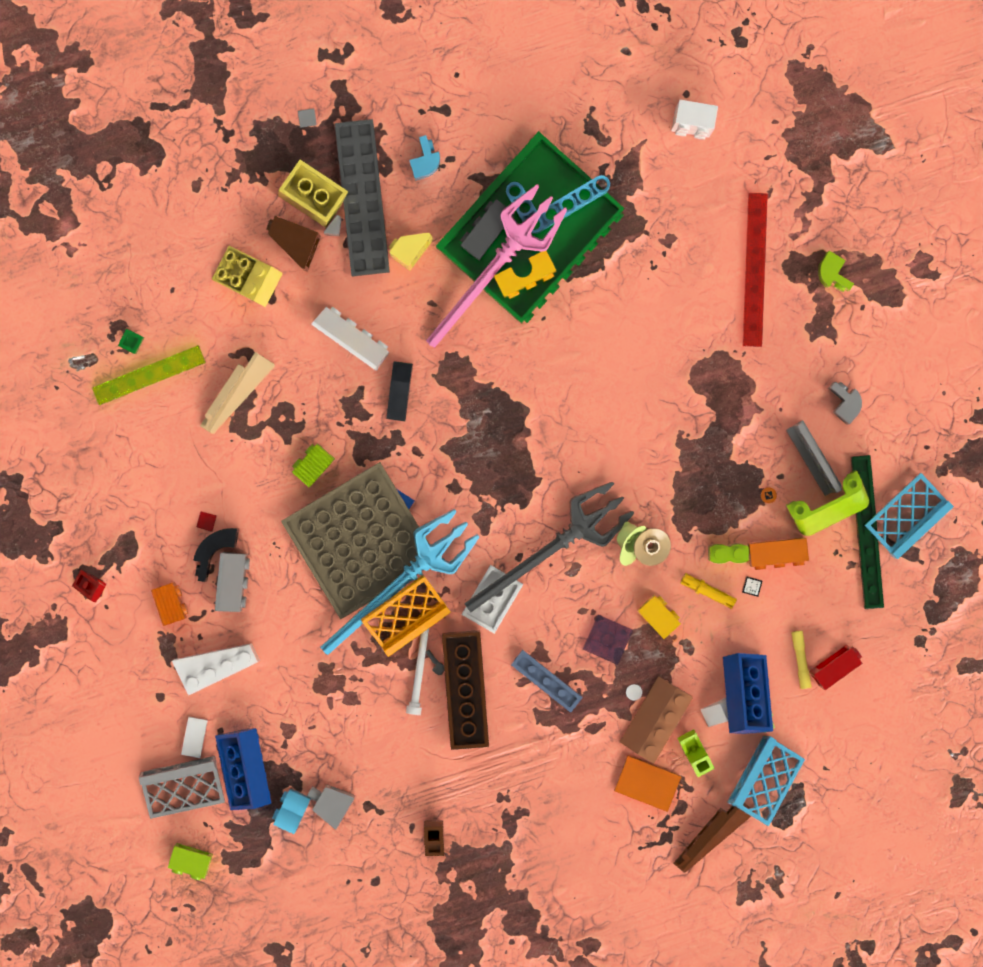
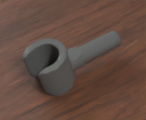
M430 650L426 651V654L435 664L432 670L437 675H442L445 671L444 665L434 657Z

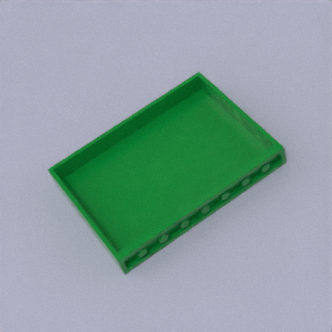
M538 131L440 240L436 248L475 282L496 256V249H502L501 243H507L505 229L480 261L461 248L462 242L460 240L466 232L471 233L474 229L472 224L478 217L482 218L486 213L484 209L490 201L494 203L497 199L506 207L511 204L506 194V188L510 183H520L525 192L538 184L539 188L531 200L535 209L538 210L539 204L550 196H553L550 203L552 204L592 179ZM596 183L597 189L604 190ZM512 187L509 193L511 196L516 197L520 194V189ZM582 190L579 193V197L582 200H587L590 197V193L587 190ZM606 193L562 219L549 248L546 250L556 269V272L553 273L554 277L547 281L541 279L536 282L537 285L529 290L523 288L519 290V295L511 299L508 296L504 298L494 277L483 290L520 324L524 321L528 323L534 316L532 312L537 307L541 309L547 302L546 296L549 293L553 295L560 287L558 283L562 279L566 281L573 273L571 271L572 267L575 264L579 266L586 258L583 255L588 250L592 252L599 244L597 242L600 236L605 237L611 231L609 226L613 222L618 223L624 216L622 212L625 208ZM566 200L562 204L563 208L566 207L567 210L572 209L574 206L570 200ZM523 203L520 205L519 210L522 213H527L530 210V206L527 203ZM515 210L513 218L518 224H521L522 220ZM549 210L546 212V218L553 220L557 213L554 210ZM537 221L533 230H537L540 227L539 221ZM553 225L538 234H532V236L543 239ZM515 250L516 256L511 255L512 261L510 263L506 262L496 274L511 267L518 277H527L532 271L528 258L542 251Z

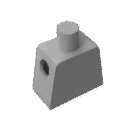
M326 785L323 792L312 786L307 797L316 801L312 810L334 829H337L356 796L330 785Z

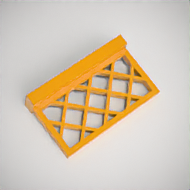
M422 575L364 616L361 621L389 657L450 614L451 611L426 577ZM424 582L427 586L425 593L416 592L417 586ZM404 595H411L410 604L400 603L401 598ZM415 596L424 597L423 605L413 604ZM428 597L438 600L435 605L426 606ZM389 606L395 607L394 615L385 614V609ZM399 607L409 608L407 616H398ZM412 608L422 609L421 614L418 617H411ZM373 617L380 618L378 626H370L368 621ZM383 618L393 619L392 626L382 627ZM396 620H406L405 626L395 628ZM381 631H390V636L382 641L380 639Z

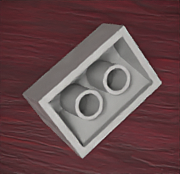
M220 553L215 611L241 612L242 608L246 607L247 597L244 596V589L248 588V577H245L246 570L250 568V558H247L248 554Z

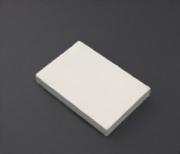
M490 565L471 598L501 578L505 573ZM516 580L471 613L465 607L461 615L495 634L522 588L523 583Z

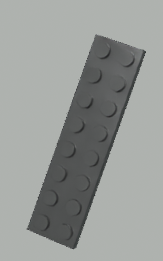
M373 119L335 123L342 188L348 191L343 204L351 276L390 273Z

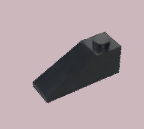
M393 362L386 419L406 421L413 364Z

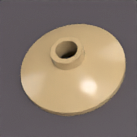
M657 528L643 531L634 543L636 558L642 564L648 566L662 563L668 557L671 549L668 535ZM650 542H652V543H653L652 547H651V548H648V547H647L648 544H649Z

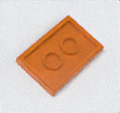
M628 755L614 792L668 812L682 776Z

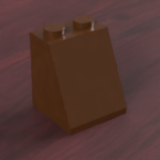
M277 216L273 220L270 219L266 229L268 230V235L304 271L308 272L321 235L316 231Z

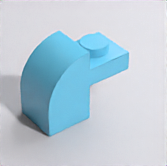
M426 135L419 137L424 156L409 160L415 181L430 177L437 171L440 165L439 152L431 153V151H434L432 140H428Z

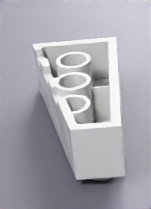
M250 643L172 660V663L189 696L259 662L260 659L253 644Z

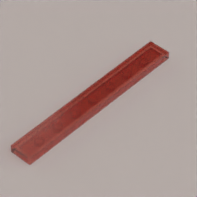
M748 193L742 347H762L767 193Z

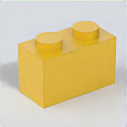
M653 595L637 611L665 639L681 624L678 621L680 617L674 610L669 611L665 607L667 603L660 595L658 597Z

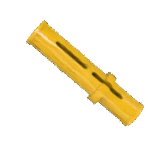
M687 573L681 579L680 584L730 609L734 607L737 598Z

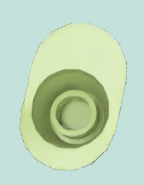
M625 522L618 533L617 543L621 547L619 559L622 565H630L636 560L634 543L639 534L647 530L645 526L637 527L630 522Z

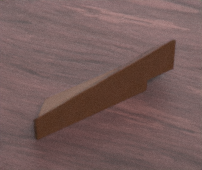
M744 802L743 806L750 809V807ZM732 806L727 812L720 808L673 864L684 873L687 872L751 816L736 806Z

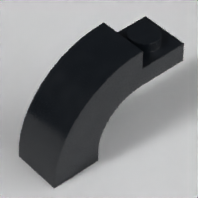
M227 528L216 531L201 542L193 561L201 562L200 565H197L195 576H198V581H208L211 559L216 551L223 547L236 548L239 528Z

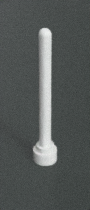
M429 628L420 635L412 699L406 707L407 714L421 715L422 707H420L419 697Z

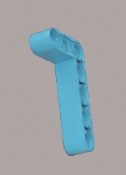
M597 176L550 204L547 211L554 210L558 213L563 209V202L570 200L574 206L566 211L564 219L606 194L610 188V181L606 176ZM597 181H605L607 187L604 190L597 189ZM512 182L506 188V194L511 203L526 193L518 182ZM512 187L520 189L518 196L510 195L509 191ZM582 190H587L590 193V197L587 200H582L579 197V193ZM524 200L522 204H529V212L522 213L519 207L516 209L522 222L537 211L531 200ZM546 212L542 213L538 219L540 227L537 230H532L531 234H538L554 225V219L549 220L546 218Z

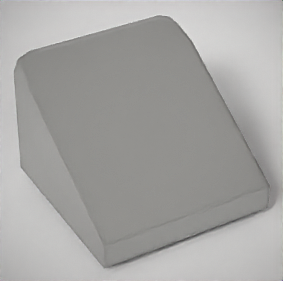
M336 215L324 231V235L340 236L342 220L340 215Z

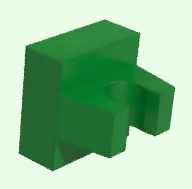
M126 329L118 346L133 354H137L145 337Z

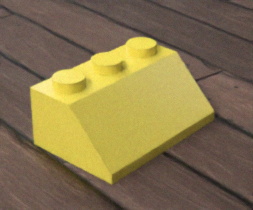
M302 160L298 161L278 190V197L325 228L334 218L348 194L347 190Z
M430 233L401 236L399 240L395 238L389 246V253L394 260L411 271L432 243V235Z

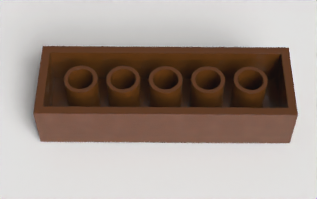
M480 630L442 633L451 750L489 747Z

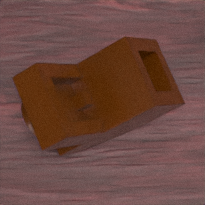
M443 820L424 821L425 856H444Z

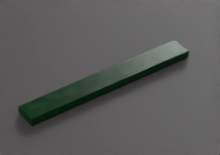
M871 455L851 457L852 472H858L869 497L868 506L856 513L864 609L884 608L879 543L877 538L864 526L876 515ZM875 521L871 526L877 531V521Z

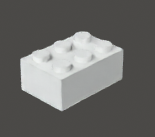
M679 100L674 111L671 131L675 132V135L678 136L691 134L696 139L705 140L706 137L709 138L715 128L718 106Z

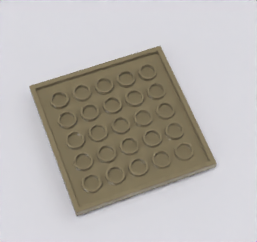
M381 462L281 520L340 620L371 602L403 573L405 565L411 566L410 561H416L415 556L417 553L414 531L419 528V525Z

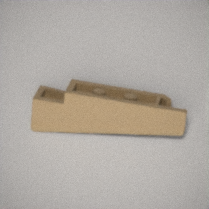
M257 352L254 353L246 368L238 364L208 409L200 427L214 434L275 367V364Z

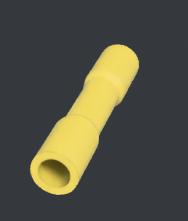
M803 630L793 631L791 634L798 665L800 689L811 688Z

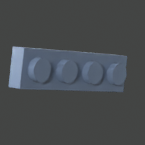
M524 650L511 663V666L569 712H572L583 698Z

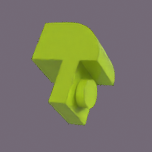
M830 250L826 252L819 264V280L826 288H829L834 283V287L839 291L844 292L846 290L848 292L854 283L838 274L846 260Z
M694 729L677 738L697 777L715 769Z

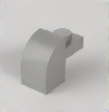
M833 382L828 389L842 400L833 413L846 425H850L861 411V396L856 389H852L848 393V388L843 383Z

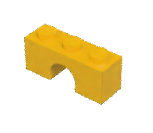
M542 251L528 258L532 271L527 277H518L511 267L494 275V279L504 298L508 296L511 299L520 294L519 290L523 288L529 290L537 285V281L541 279L547 281L554 277L553 273L556 272V269L547 251Z

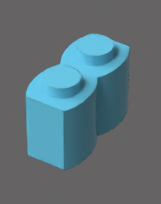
M291 788L288 792L284 791L280 800L283 803L280 810L276 809L272 817L275 820L273 825L295 834L311 799Z

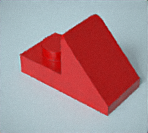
M80 570L72 587L87 599L96 603L105 589L106 583Z

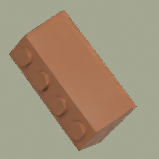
M658 676L620 743L654 764L693 697Z

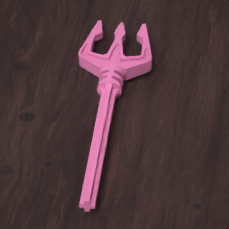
M538 184L502 210L501 220L507 235L505 238L507 243H501L503 248L496 249L497 254L428 337L426 342L430 346L435 348L500 268L506 262L510 263L512 261L511 255L516 256L515 250L546 251L549 248L567 211L566 207L554 216L555 224L543 239L532 236L531 232L541 214L548 210L553 196L539 204L538 210L521 224H518L511 216L524 200L533 199L539 188Z

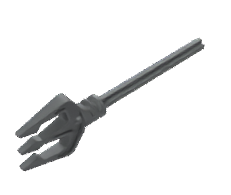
M609 482L571 498L569 502L571 522L568 525L569 529L565 530L563 528V534L557 532L556 538L464 603L470 613L561 548L568 549V543L572 542L575 544V538L578 540L584 539L601 547L606 546L620 531L624 523L633 516L634 511L619 516L618 524L605 534L600 535L595 531V526L610 510L616 509L624 497L611 500L605 507L587 515H584L581 504L597 493L605 495L614 485V482Z

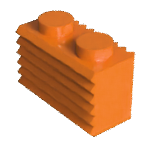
M173 582L151 590L163 626L187 618L188 609L186 604L181 601L182 591L179 585Z

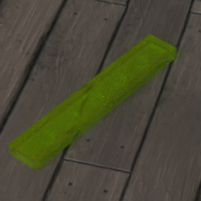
M197 345L92 387V390L100 406L203 365L206 361L200 346Z

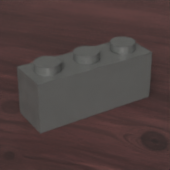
M497 199L494 203L492 201L488 203L484 209L486 212L482 218L478 217L472 224L474 229L471 233L466 232L460 240L462 242L461 248L478 261L481 260L504 230L501 212L506 206Z

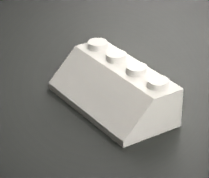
M325 307L311 325L377 371L390 353L386 350L388 346L380 340L376 343L371 339L373 335L365 329L361 332L355 328L357 324L351 319L347 318L345 321L340 317L341 312L334 307H331V309Z

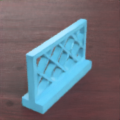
M919 473L864 526L889 551V554L894 559H899L954 506L940 494L922 473ZM920 479L925 483V492H915V484ZM904 494H912L911 505H901V497ZM915 494H925V506H914ZM928 495H936L941 501L936 506H928ZM890 507H898L897 518H887V510ZM901 507L911 508V519H900ZM914 508H925L922 519H914ZM876 520H884L883 532L875 531L871 525ZM887 520L897 521V532H886ZM900 521H911L908 532H900ZM886 534H897L896 543L892 547L886 543Z
M763 736L727 803L736 806L761 823L769 826L805 759L778 743L773 737ZM776 746L780 749L782 757L773 759L772 751ZM793 757L798 762L794 768L789 769L787 758ZM783 760L785 770L776 772L774 762ZM770 763L773 774L764 776L763 767ZM786 773L787 782L784 785H780L777 775ZM774 776L776 787L767 789L765 779ZM761 780L764 790L755 793L753 785L756 781ZM777 790L778 799L771 802L768 792ZM765 793L767 804L758 806L756 795ZM752 797L755 807L750 809L744 807L743 804L746 798ZM768 806L769 815L765 820L761 817L759 809Z

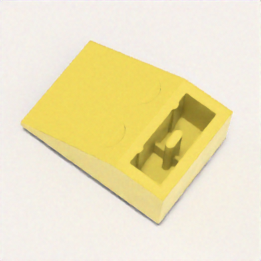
M228 246L212 280L266 307L283 273Z

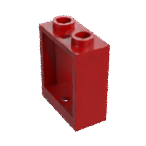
M845 645L811 669L809 673L820 688L827 690L863 663L860 660L862 655L853 646Z

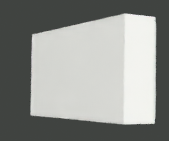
M188 717L181 755L201 758L208 720Z

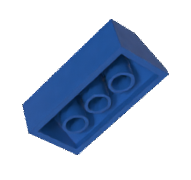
M746 653L724 656L723 667L729 733L772 732L773 721L767 656Z
M244 729L215 735L230 810L255 809L271 804L257 729Z

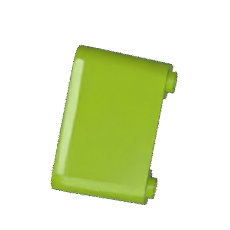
M857 471L847 474L844 478L842 489L845 495L813 511L810 510L804 501H792L786 504L801 534L804 536L813 535L868 506L869 497Z

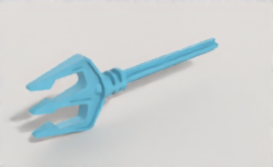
M455 509L414 531L417 553L415 556L416 561H410L411 566L405 565L404 571L400 576L320 646L325 654L329 655L363 624L361 619L397 594L410 581L418 579V574L422 576V570L428 571L431 569L446 574H454L479 539L478 534L464 541V549L451 561H446L442 558V555L452 541L461 536L468 525L467 522L454 527L450 534L433 544H428L426 536L440 523L448 524L456 513Z

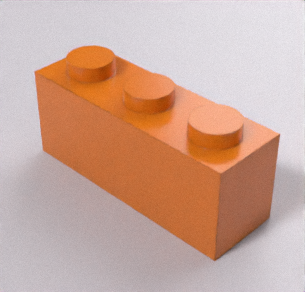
M807 538L747 543L749 547L750 567H755V570L766 569L767 565H774V568L786 567V563H793V566L805 565V561H809Z

